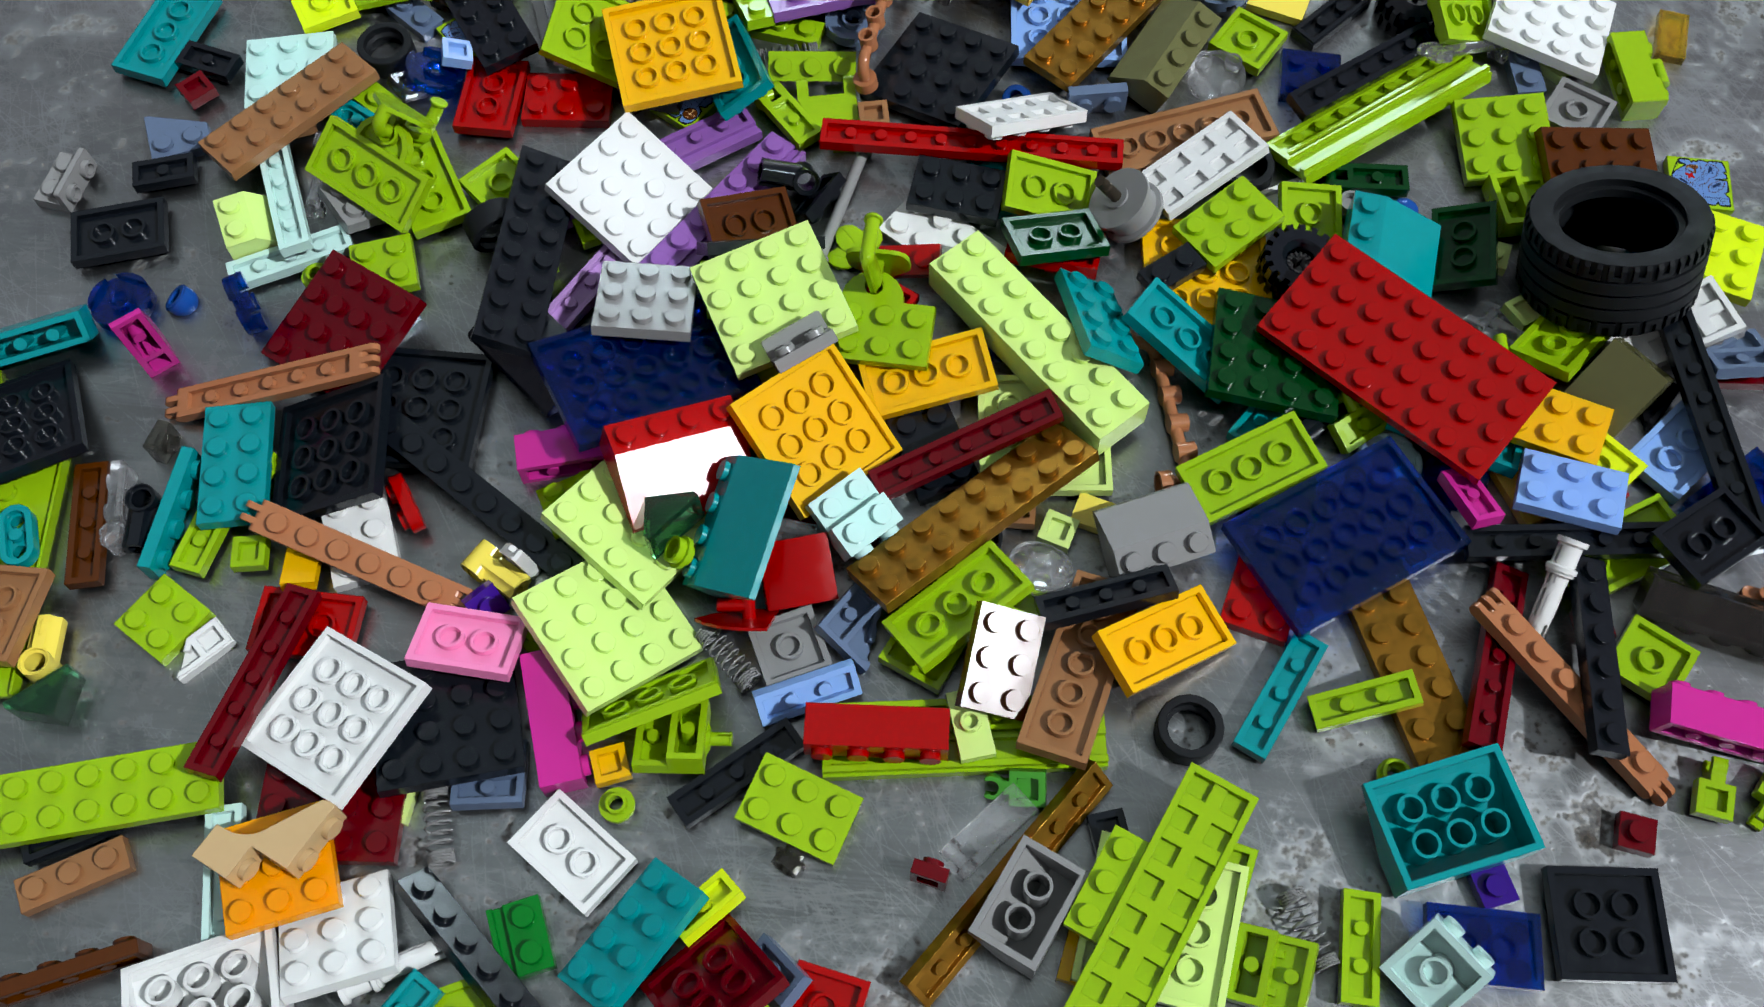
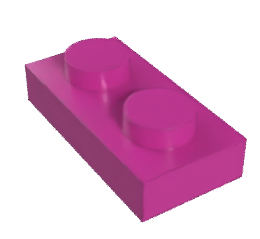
M1453 469L1440 472L1437 478L1438 483L1472 530L1501 524L1506 514L1481 480L1475 485Z

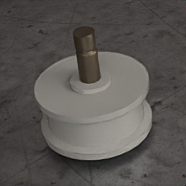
M1123 168L1111 173L1107 177L1101 175L1095 179L1096 189L1091 196L1089 209L1100 228L1104 230L1111 240L1117 243H1130L1142 238L1152 230L1163 210V196L1160 190L1150 183L1141 171L1134 168Z

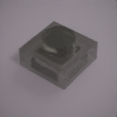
M413 69L389 74L387 85L403 103L428 98L430 88Z
M158 419L142 447L155 461L167 465L172 455L178 451L183 437L170 422Z

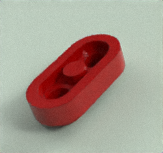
M399 472L388 477L390 484L385 486V489L392 503H399L402 509L397 512V516L404 530L406 531L411 528L415 534L426 529L425 521L402 473Z

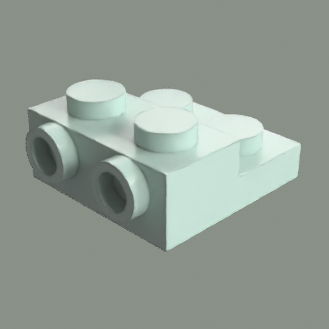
M860 467L805 506L822 532H827L828 540L844 562L853 556L857 560L866 556L874 550L870 543L878 537L885 541L900 530L896 524L903 520V517L884 491L879 494Z
M1439 913L1413 934L1405 944L1379 967L1416 1007H1461L1487 985L1496 973L1491 968L1495 964L1492 957L1481 946L1477 945L1475 948H1472L1462 938L1466 932L1452 916L1448 915L1444 919Z

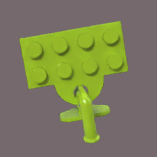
M374 92L372 97L378 104V108L374 116L362 121L357 129L338 116L330 115L305 170L399 232L408 233L435 181L434 178L411 164L414 147H422L429 142L444 109L448 107V103L440 97L430 98L431 106L425 117L390 95ZM411 122L419 127L409 126L408 124Z
M869 212L864 216L865 227L861 247H852L846 251L848 264L863 272L854 276L845 285L842 292L856 320L859 331L838 339L839 341L834 344L846 363L927 371L936 318V307L905 303L904 293L898 281L893 277L911 270L910 258L905 253L899 251L876 249L879 227L883 224V218L878 213Z

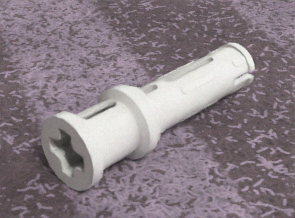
M1558 534L1556 537L1559 542L1551 561H1546L1545 570L1548 572L1530 617L1527 620L1544 639H1546L1550 624L1556 614L1569 580L1577 577L1578 572L1575 569L1583 550H1588L1590 546Z
M430 939L398 953L399 973L338 990L337 994L344 1006L352 1003L353 998L372 990L375 992L382 991L386 987L387 982L410 973L414 968L418 970L438 960H442L446 956L434 940Z

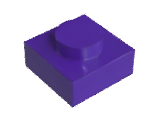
M490 580L484 582L461 600L463 605L469 609L502 614L511 609Z
M1504 864L1470 874L1466 877L1481 913L1520 900Z

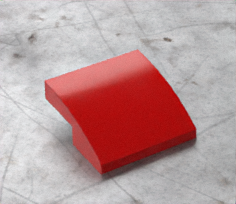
M827 532L775 540L762 579L768 612L839 599Z

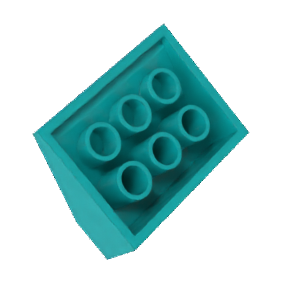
M1356 190L1347 209L1343 239L1430 298L1432 297L1441 225L1388 196Z
M742 455L726 457V460L720 463L716 473V478L719 480L715 492L709 495L705 504V511H707L705 521L698 527L694 536V543L696 544L694 558L690 564L683 567L682 574L685 578L682 585L717 598L755 601L801 466Z
M1498 743L1361 785L1379 861L1394 898L1530 857L1546 848Z

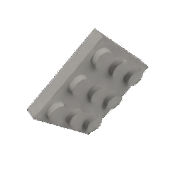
M603 261L591 322V334L595 336L690 342L697 286L689 269L690 267Z

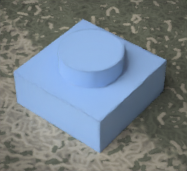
M442 37V66L472 70L473 48L470 41Z

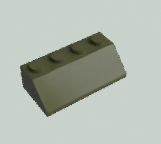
M1162 0L1107 80L1110 83L1127 82L1128 96L1151 114L1156 113L1175 90L1222 18L1200 1Z

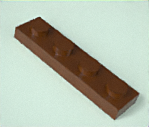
M109 461L75 464L64 585L70 590L99 587L105 584L114 466Z
M125 936L114 940L112 946L100 950L98 948H89L75 953V958L63 962L53 960L41 963L37 966V970L26 974L11 973L0 977V1007H9L154 958L152 944L136 936Z

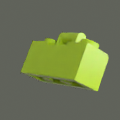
M1645 30L1611 32L1607 37L1602 63L1614 100L1618 102L1616 106L1621 121L1652 120L1658 118L1669 101V93L1666 89L1670 86L1669 78L1662 59H1651L1653 47L1647 39Z

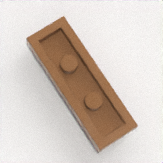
M120 835L13 881L21 914L29 917L137 870L127 837Z

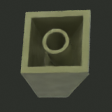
M1614 338L1564 393L1614 409L1607 433L1616 439L1675 379L1624 338Z

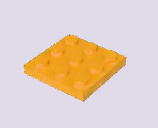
M319 801L224 829L238 834L258 833ZM334 839L327 842L319 853L316 864L309 871L304 872L300 879H297L267 858L261 861L256 875L245 882L240 889L219 876L225 935L230 940L344 907Z

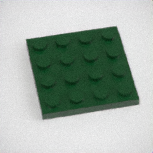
M1218 288L1215 295L1205 397L1284 414L1294 410L1298 417L1334 424L1338 417L1339 389L1256 331L1258 323L1278 300Z

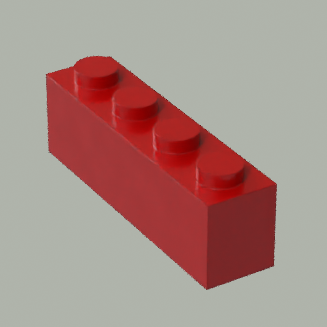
M806 702L803 736L805 755H811V758L816 760H830L832 756H847L848 760L855 762L867 761L868 757L883 758V761L888 763H902L905 759H919L920 763L926 765L940 764L941 760L948 761L950 708Z

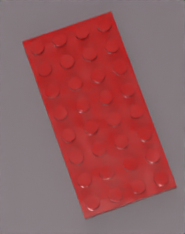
M1337 234L1333 235L1256 327V331L1475 485L1557 383Z

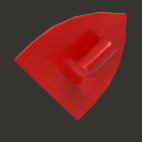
M717 598L716 608L719 613L694 618V621L704 626L724 630L768 631L779 610L768 612L767 609H756L755 601Z

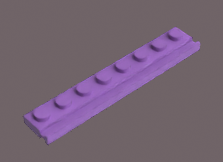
M744 108L741 113L733 116L728 121H725L718 112L659 140L695 171L763 139L761 129H758L753 117ZM570 215L567 230L574 227L572 219H575L573 215Z
M771 131L704 199L773 188L757 184V172L762 157L797 163L806 160V152L804 150L800 152L795 148L794 144ZM697 206L640 263L692 267L700 264V261L708 260L706 255H697L696 242L707 241Z

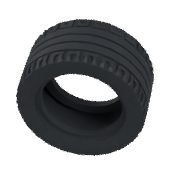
M1599 165L1567 171L1547 181L1532 195L1531 200L1527 204L1515 275L1516 284L1519 287L1518 290L1534 311L1548 321L1569 330L1608 337L1638 336L1661 330L1681 319L1694 306L1715 235L1714 214L1707 201L1694 188L1675 177L1655 170L1625 165ZM1588 246L1617 247L1636 253H1613Z

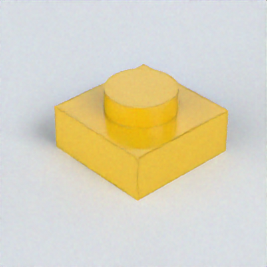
M624 742L589 751L597 788L633 779Z

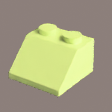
M241 191L213 200L226 249L234 260L278 245L267 196Z

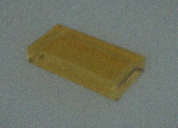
M1660 9L1656 16L1652 59H1662L1666 63L1682 65L1686 59L1690 15Z

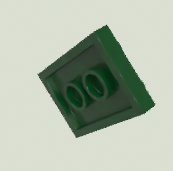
M1497 201L1433 208L1431 220L1441 225L1432 292L1498 285Z
M1089 208L1001 218L1000 229L1019 266L1109 256L1111 245Z

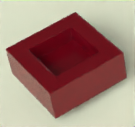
M201 70L175 84L180 94L194 110L219 96L214 85Z
M1619 811L1615 814L1612 849L1651 858L1655 855L1658 820Z
M924 857L923 860L914 858L910 871V881L945 892L950 869L944 868L945 864L935 858Z

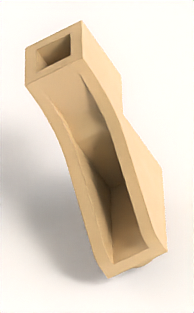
M321 800L279 823L254 834L234 833L216 824L192 854V857L239 889L245 882L256 875L264 858H267L297 879H300L304 872L309 871L316 864L319 853L327 842L339 834L347 816L332 802Z

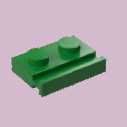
M538 894L502 905V907L494 910H486L493 947L520 980L557 969L542 900Z

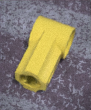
M482 539L460 564L462 569L481 584L490 580L497 590L510 601L512 597L528 590L529 584L532 581L530 576L506 560L499 552L500 550L492 543Z
M51 614L38 615L30 632L27 650L20 655L17 661L19 671L41 689L54 687L64 676V667L60 663L68 622L63 617Z

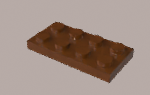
M1540 127L1534 132L1544 184L1567 171L1588 166L1625 165L1658 171L1649 128Z

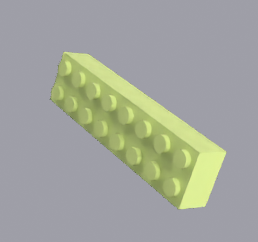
M979 230L929 263V285L971 329L982 327L987 346L1035 395L1050 389L1064 415V421L1061 423L1095 448L1099 455L1145 422L1150 402L1113 365L1083 354L1072 324Z

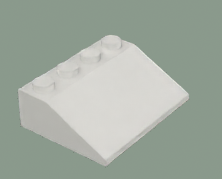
M275 928L234 940L228 939L223 934L120 969L121 1007H294V1003L285 1006L280 999L279 941Z

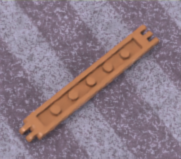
M368 343L177 389V395L166 397L165 405L170 408L165 409V418L176 419L178 422H189L205 418L206 407L265 401L275 402L369 379L380 375V368L376 367L380 365V356L376 355L380 353V344Z
M266 499L263 500L261 505L248 500L246 507L257 511L255 517L244 512L239 517L241 520L250 523L248 530L425 608L428 602L466 608L461 602L463 594L467 596L474 591Z
M1490 588L1485 595H1482L1477 602H1474L1469 607L1470 613L1587 739L1580 677L1497 588ZM1627 729L1630 756L1623 760L1603 758L1638 796L1643 799H1650L1656 806L1662 807L1668 801V798H1671L1676 792L1674 786L1667 780L1669 774Z

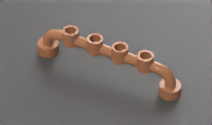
M875 0V5L868 7L865 11L868 27L861 29L858 33L861 49L858 56L857 72L853 77L855 89L860 94H871L878 88L876 73L869 69L871 53L875 52L879 46L877 41L878 32L886 25L884 18L885 10L892 5L893 0Z
M1130 330L1135 344L1139 349L1145 350L1150 357V373L1157 383V398L1159 405L1163 406L1166 432L1171 435L1173 458L1180 465L1197 457L1198 449L1195 441L1186 442L1183 433L1189 431L1190 419L1187 413H1178L1176 404H1181L1182 390L1179 385H1170L1168 378L1174 375L1175 367L1142 337L1136 336L1134 330ZM1171 470L1155 472V492L1181 484L1177 475L1174 476Z

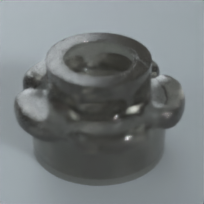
M788 844L785 848H775L776 854L771 863L780 872L788 877L795 878L800 870L804 871L806 869L805 864L802 862L805 856L797 848Z

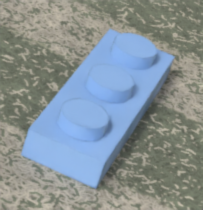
M852 658L751 691L763 727L778 723L785 717L790 719L805 714L806 702L837 703L863 694Z

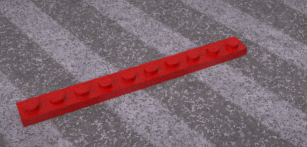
M823 118L819 144L820 149L906 156H919L921 154L937 158L1007 163L1008 153L1014 149L1086 169L1117 171L1122 169L1124 139L1027 132L1024 136L1007 135L1003 136L1001 140H990L985 138L983 133L969 128Z

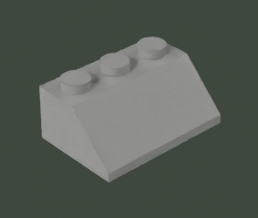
M1188 482L1092 511L1108 575L1111 577L1164 564L1172 567L1216 553L1209 520Z
M1023 835L970 926L968 933L1000 961L1028 978L1033 979L1090 872L1028 836Z

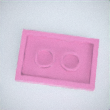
M428 602L404 660L407 667L510 682L528 629L519 616Z

